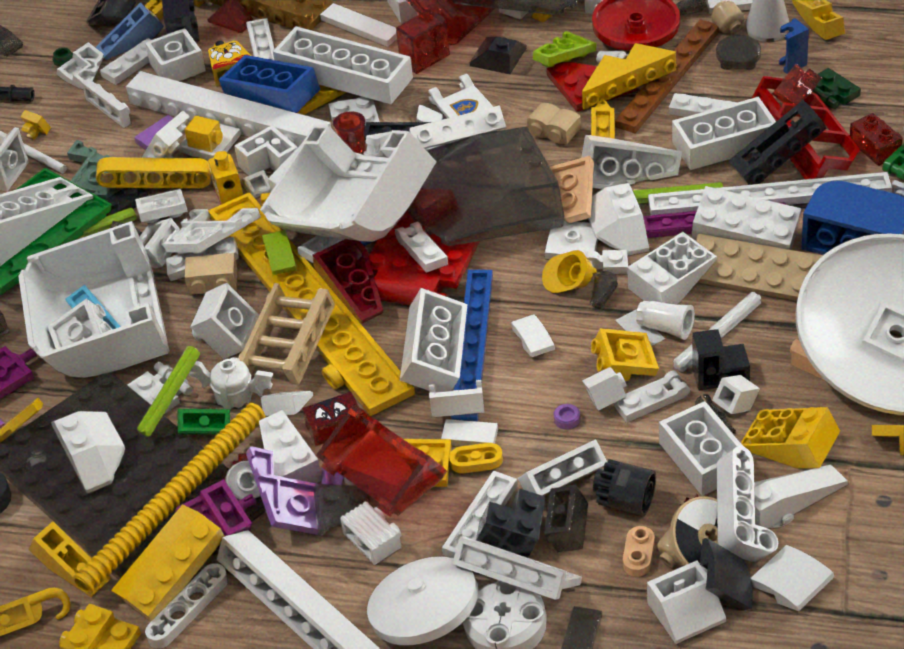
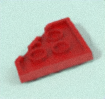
M562 62L553 67L546 68L549 79L575 111L584 110L582 90L597 66ZM637 87L606 101L637 91Z

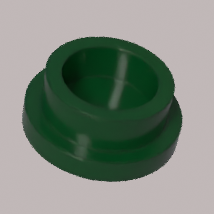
M58 48L53 53V63L61 67L73 58V53L68 48Z

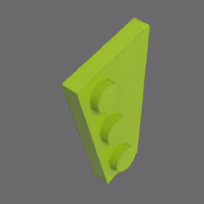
M565 31L562 33V38L555 37L552 44L546 43L534 50L533 60L542 63V66L553 67L556 63L569 62L572 58L585 57L587 54L595 52L597 43Z

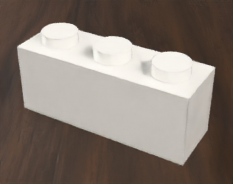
M595 439L526 472L518 480L523 490L545 496L604 467L607 460Z

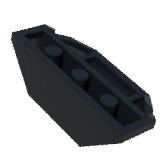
M98 0L86 23L94 26H112L118 22L120 23L128 15L130 9L134 7L136 1Z

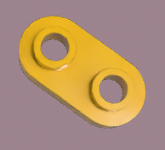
M495 443L457 447L449 454L450 467L457 473L496 469L503 462L502 449Z

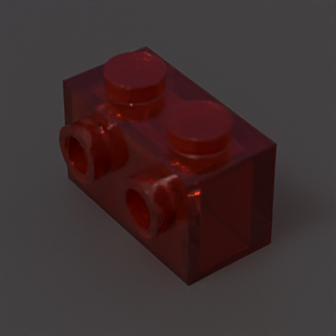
M874 113L850 123V137L860 148V151L878 166L884 164L885 160L902 146L903 137Z

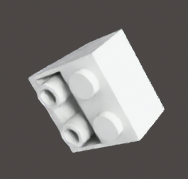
M698 560L647 582V603L675 644L726 622V616L718 596L706 590L707 573Z

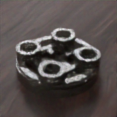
M728 36L717 44L716 57L720 62V67L724 70L732 68L752 70L756 68V63L761 57V45L757 40L749 36Z

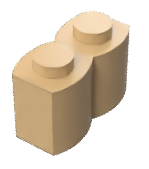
M541 103L527 118L528 132L536 137L548 138L554 143L566 145L581 129V118L574 111L559 109L550 103Z

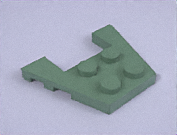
M76 140L67 152L69 160L84 163L71 182L106 200L114 194L117 188H106L97 183L96 166L100 159L110 156H103L97 153V149L93 147L87 148L83 142Z

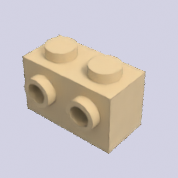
M234 253L186 257L185 281L189 295L203 294L225 283H228L234 290H237L238 270Z

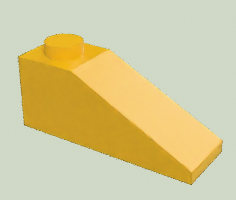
M53 521L33 538L29 551L49 570L76 588L78 586L74 582V575L79 573V570L85 567L87 562L91 561V557ZM106 576V579L100 582V585L94 588L91 594H85L92 598L111 580V577Z

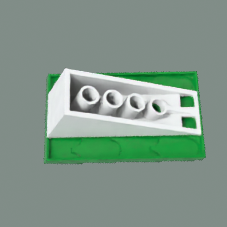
M47 168L41 170L17 189L0 194V295L19 283V274L21 270L26 269L28 256L75 241L84 234V231L104 219L106 214L111 211L112 204Z

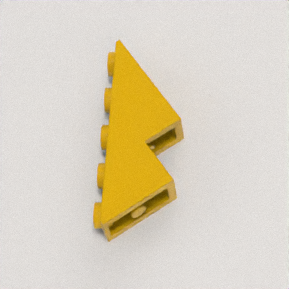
M635 43L626 59L604 55L582 90L583 109L597 105L601 98H604L606 101L674 72L677 66L676 51Z

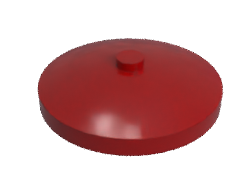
M603 0L593 11L592 28L600 41L616 49L631 51L635 43L659 47L670 41L677 34L680 28V12L672 0Z

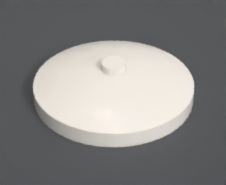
M450 557L424 558L398 568L380 582L369 599L367 615L373 630L381 639L397 645L422 644L446 635L458 627L470 615L476 605L479 588L473 572L452 564L454 558Z

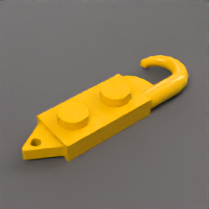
M601 98L595 107H591V136L615 139L614 108H611L605 99Z
M56 587L47 588L1 605L0 636L38 622L42 616L41 603L52 598H58L63 603V609L56 615V619L60 620L65 617L71 607L68 594Z

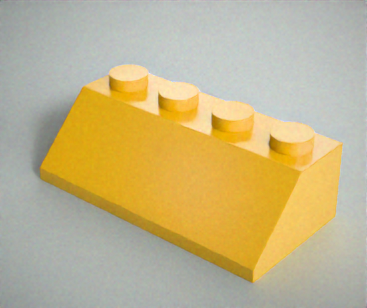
M182 504L111 591L151 622L184 589L221 544L222 537H225L221 528L198 511Z

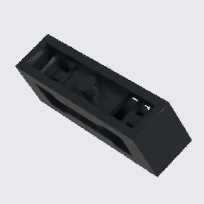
M802 100L732 157L729 162L748 185L760 184L827 128L815 111ZM799 113L801 118L796 122L792 120L790 122L792 126L788 128L786 123ZM755 148L757 151H759L757 154L755 152L752 153V158L750 160L746 161L745 159H743Z

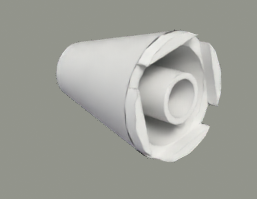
M753 0L746 21V29L750 37L762 42H767V38H774V41H777L789 33V30L780 33L781 26L789 23L784 0Z

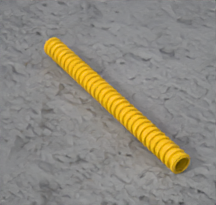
M248 403L246 408H243L225 426V429H222L203 450L199 451L198 455L193 457V461H189L187 466L183 467L182 471L178 472L176 477H173L171 482L167 483L165 488H162L160 493H157L154 499H151L143 507V510L137 513V516H134L131 521L126 523V527L120 529V533H116L114 538L109 540V544L103 546V550L97 552V556H93L91 561L87 562L85 567H82L79 573L74 575V582L78 588L85 593L91 594L94 588H97L100 582H103L106 576H109L112 570L118 567L117 564H121L129 556V553H132L135 547H138L146 539V536H149L152 530H155L163 522V519H166L169 513H172L180 505V502H183L191 494V491H194L207 478V475H210L218 467V464H221L260 425L259 421L266 418L262 408L257 404Z

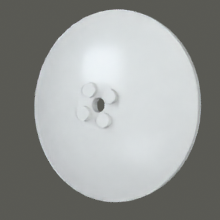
M874 234L849 240L828 251L813 265L806 275L796 304L795 314L798 337L810 363L834 389L847 398L868 408L890 414L904 415V235ZM890 331H899L903 337L894 338L891 336Z

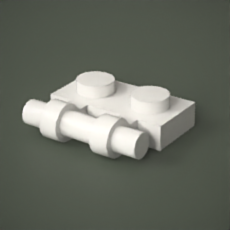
M157 362L154 370L158 373L153 376L148 371L128 384L129 392L150 408L173 370L169 365ZM186 379L165 413L180 404L179 394L183 393L188 396L192 393L193 388L188 385Z

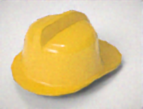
M573 250L551 258L543 269L542 281L544 287L552 293L582 289L590 283L592 276L597 273V270L592 266L584 252Z

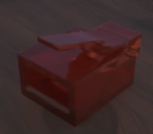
M795 64L771 94L782 103L797 105L810 95L822 78L809 68L805 72Z

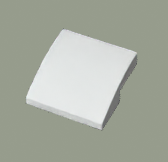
M785 545L751 577V583L754 588L775 595L777 604L800 611L835 576L830 569L813 557Z

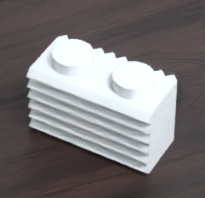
M366 501L340 518L344 535L356 545L357 549L369 558L373 565L401 548L400 537L402 535L398 526L395 523L389 524L385 520V516L380 508H373Z

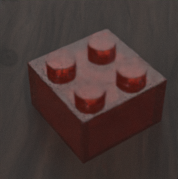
M428 9L396 27L399 54L410 56L412 72L415 74L420 73L450 55L447 20L433 10Z

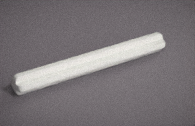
M751 292L709 330L718 329L720 337H724L761 304V296ZM692 344L673 361L674 368L680 372H684L692 365Z

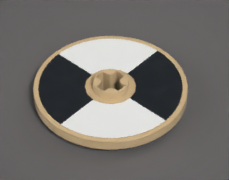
M704 496L692 498L683 503L676 510L670 526L671 543L676 556L684 566L697 560L700 563L702 539L708 538L705 535L706 533L710 534V540L718 544L717 499Z

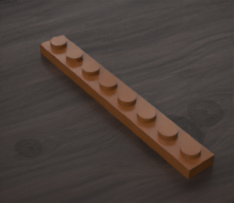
M700 19L674 49L676 51V70L646 83L615 119V127L636 134L719 33L718 26Z

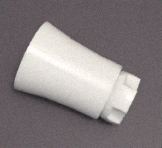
M643 300L637 308L636 322L639 325L646 326V328L659 330L686 340L694 323V307L692 305H677Z

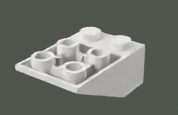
M682 232L627 267L628 289L645 301L678 304L717 260V256Z

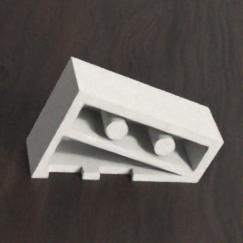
M283 410L259 421L264 449L273 451L274 475L312 483L322 481L318 458Z

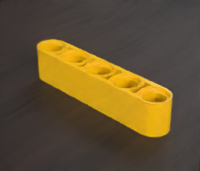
M106 157L100 159L96 166V181L100 186L106 188H205L211 181L208 161L201 158Z

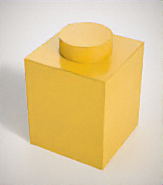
M195 115L184 129L188 147L212 153L223 139L220 123L217 120Z

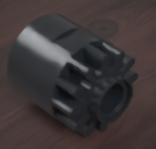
M608 459V462L604 464V469L599 468L594 477L593 492H596V496H598L596 503L620 511L645 516L655 492L656 471Z

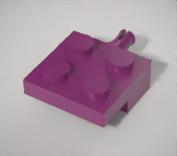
M223 479L200 491V496L183 505L201 513L221 528L224 536L251 530L252 522L244 509L255 505L256 500L252 494L237 500Z

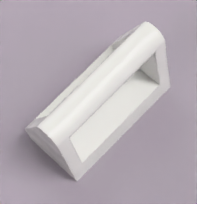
M172 218L148 224L139 236L153 268L163 267L166 258H169L173 253L166 252L163 243L174 230L178 229L180 231V228Z

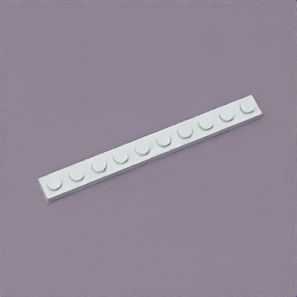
M888 172L716 188L776 203H786V205L809 203L815 190L820 185L830 181H845L892 193ZM704 189L648 194L650 214L658 215L697 211Z

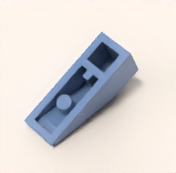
M140 2L96 48L108 60L131 50L147 38L152 39L160 32L164 25Z

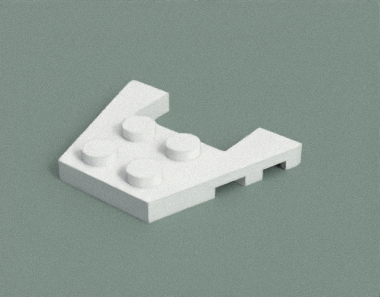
M242 208L227 221H207L211 218L208 209H193L189 212L190 219H184L181 222L182 228L180 231L178 229L174 230L163 243L166 252H177L178 254L194 252V254H200L205 252L208 247L259 219L261 215L258 208Z

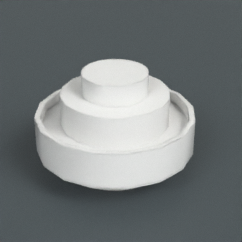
M241 461L233 465L227 472L225 480L236 499L240 500L249 494H252L254 498L259 497L260 492L249 461Z

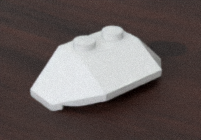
M630 184L606 187L592 196L591 218H588L595 237L610 247L618 250H627V256L648 252L649 244L643 214Z
M78 411L51 422L86 493L88 494L112 484L115 477L114 474L124 454L125 446L107 413Z

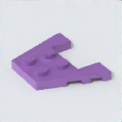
M250 446L246 455L271 526L323 536L327 531L337 495L342 487L344 477L342 464L325 461L321 466L322 484L274 475L273 451Z

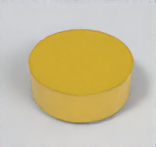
M332 364L322 368V375L332 389L337 390L344 385L341 375Z

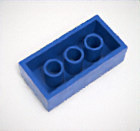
M244 55L219 79L224 94L294 113L299 112L320 90L313 67Z

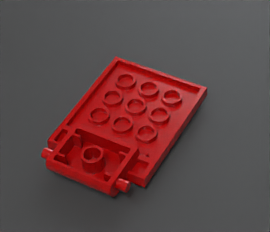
M414 199L395 226L385 237L377 240L369 254V261L375 276L374 280L378 288L380 300L411 305L421 288L447 297V294L441 293L444 287L457 289L491 221V211L481 208L460 207L457 204L447 205L435 201H418ZM419 222L423 231L448 257V265L425 272L405 247L398 242L395 229L400 227L408 228L410 224Z

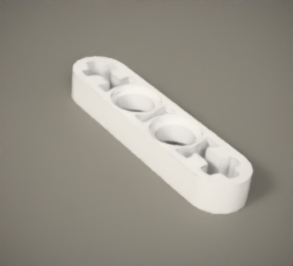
M207 565L148 624L145 633L151 647L161 649L168 646L225 588L228 578L226 570L222 565ZM201 592L204 594L198 600L189 599L193 593ZM176 611L185 612L184 616L180 619L171 618V615Z

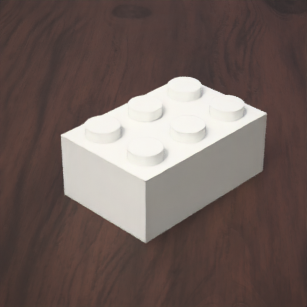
M705 401L659 422V444L698 492L703 496L716 490L717 461L735 447L743 446Z

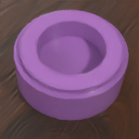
M572 404L558 406L554 411L556 426L565 430L577 427L580 423L579 409Z

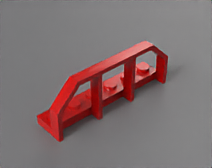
M763 76L752 98L759 97L775 121H778L797 104L783 102L782 106H780L768 89L785 91L809 104L829 129L824 130L812 141L841 144L850 156L849 158L824 155L821 159L808 143L800 152L790 158L805 180L823 178L828 169L847 171L860 148L820 97L789 79ZM789 120V121L786 123V124L788 125V128H789L790 126H792V125L790 124V122H791L792 120Z

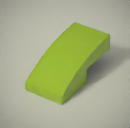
M286 230L262 235L272 275L296 270Z

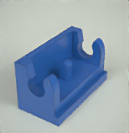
M796 18L780 28V33L789 30V33L785 35L786 56L779 60V65L785 63L783 71L786 74L806 66L808 60L809 29Z

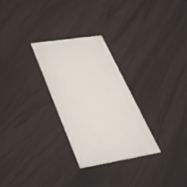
M637 310L615 320L626 331L647 333L651 346L665 339L657 330L637 324Z

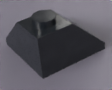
M486 37L469 65L480 69L511 74L527 49V45L505 37Z

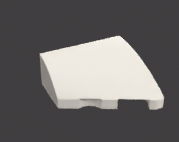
M88 42L73 52V58L57 69V75L66 82L83 89L82 82L88 78L93 81L104 58V54Z

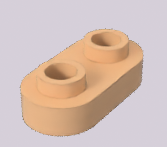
M637 526L627 533L623 554V568L630 576H644L651 569L655 535L650 528Z

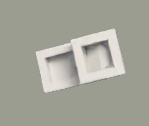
M534 314L511 322L513 332L522 340L523 349L531 357L555 350L551 337Z

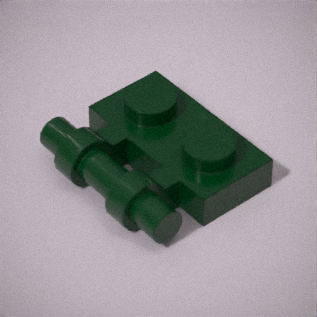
M830 68L813 76L811 83L804 80L800 85L817 94L827 107L830 106L833 109H836L839 103L846 105L861 95L860 87Z

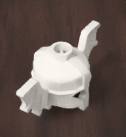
M235 357L217 363L211 370V373L202 362L196 361L189 372V376L197 378L202 383L203 388L211 386L217 404L222 405L224 409L230 410L233 407L240 408L245 403H249L252 392L262 396L263 390L266 388L271 389L273 385L271 383L273 373L258 370L254 379H251L252 375L245 363Z

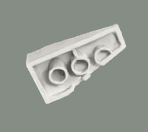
M585 135L581 158L590 156L593 159L592 188L604 189L619 184H635V182L678 175L682 151L607 137Z
M830 464L820 468L754 482L755 525L770 528L781 522L783 516L789 513L793 515L848 485V480Z

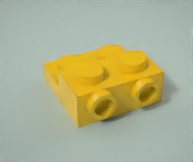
M600 328L596 338L591 342V352L597 354L598 357L596 364L598 372L611 367L616 374L620 372L624 380L629 381L632 374L656 376L659 370L647 333Z
M88 604L85 610L80 609L76 613L74 626L70 632L64 631L62 633L59 647L60 649H131L141 635L139 626L116 619L113 611Z

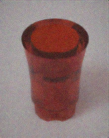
M354 111L344 112L336 116L333 126L337 135L353 152L363 155L364 151H366L365 117L361 113Z

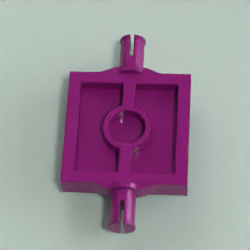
M6 346L0 349V399L34 379L32 371L25 365L26 362L37 357L36 352L32 348L20 355L11 352Z

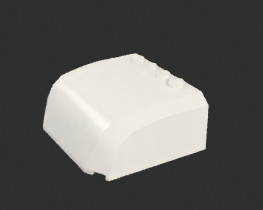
M313 125L260 210L271 224L289 232L373 242L385 237L404 215L432 171L436 161L409 131L392 130L380 149L388 157L385 158L356 155L330 126Z
M132 221L27 257L28 264L26 269L21 270L19 274V283L28 344L52 368L68 376L85 378L121 370L169 353L170 350L152 266ZM85 285L121 327L56 349L48 326L72 309L65 299Z

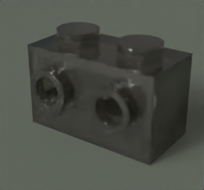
M576 485L550 489L544 534L557 553L583 549L589 503Z

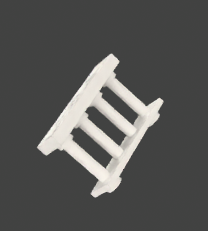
M499 105L411 127L409 130L423 148L437 161L500 145L501 139L498 130L506 129V124Z

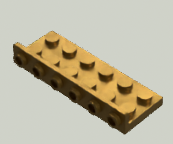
M205 0L260 19L267 18L269 22L291 29L297 26L308 30H313L321 22L320 14L333 4L331 0Z

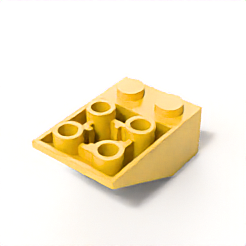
M828 407L765 409L759 411L741 444L753 454L797 469L820 468L838 437L840 429Z

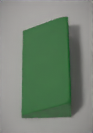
M230 409L177 410L178 434L217 435L230 423Z

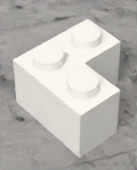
M273 125L234 145L238 166L249 176L268 168L276 171L298 148Z

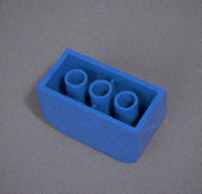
M830 181L820 185L813 193L803 212L801 249L825 255L838 245L862 236L874 234L904 235V197L895 193L845 181Z

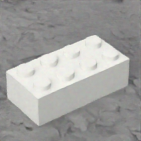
M756 97L673 120L672 142L678 151H682L681 157L688 168L693 170L731 159L776 121L761 99Z
M705 186L693 221L692 239L696 241L698 234L791 250L799 227L801 208Z
M423 288L419 290L409 307L400 381L428 391L429 385H434L435 393L452 391L460 378L467 304Z

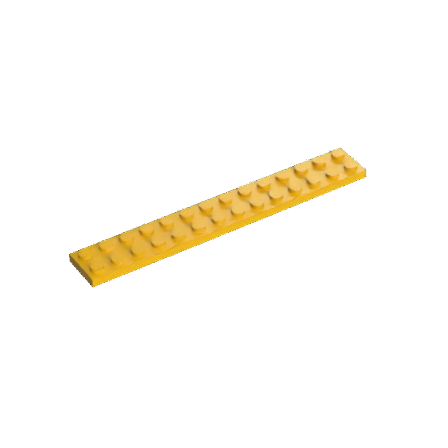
M250 192L208 210L212 221H227L242 208H258L261 215L259 219L227 236L226 239L234 237L239 255L269 292H271L274 283H278L285 297L312 300L315 298L319 288L328 289L335 306L316 346V350L328 364H332L337 369L345 386L370 416L415 395L414 386L400 381L401 371L311 264L298 254V249L290 239L289 243L295 260L296 270L272 275L262 235L282 230L268 221L260 210L262 206ZM283 307L290 318L303 320L309 311L307 309Z

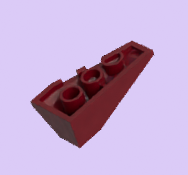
M344 239L313 254L314 269L356 319L364 323L383 314V307L374 280L368 251L360 241Z

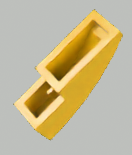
M792 0L793 5L804 21L823 39L828 40L845 34L844 18L833 12L832 3L827 0Z

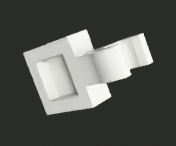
M602 250V255L596 251H586V257L596 270L603 269V274H628L627 250Z

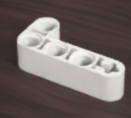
M738 446L717 461L718 544L744 560L757 562L776 551L778 548V538L770 529L755 525L753 456L747 448Z

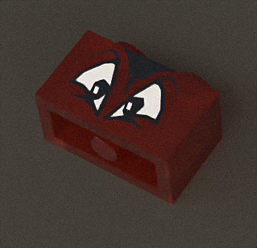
M352 392L302 408L305 425L315 447L365 430L362 412Z

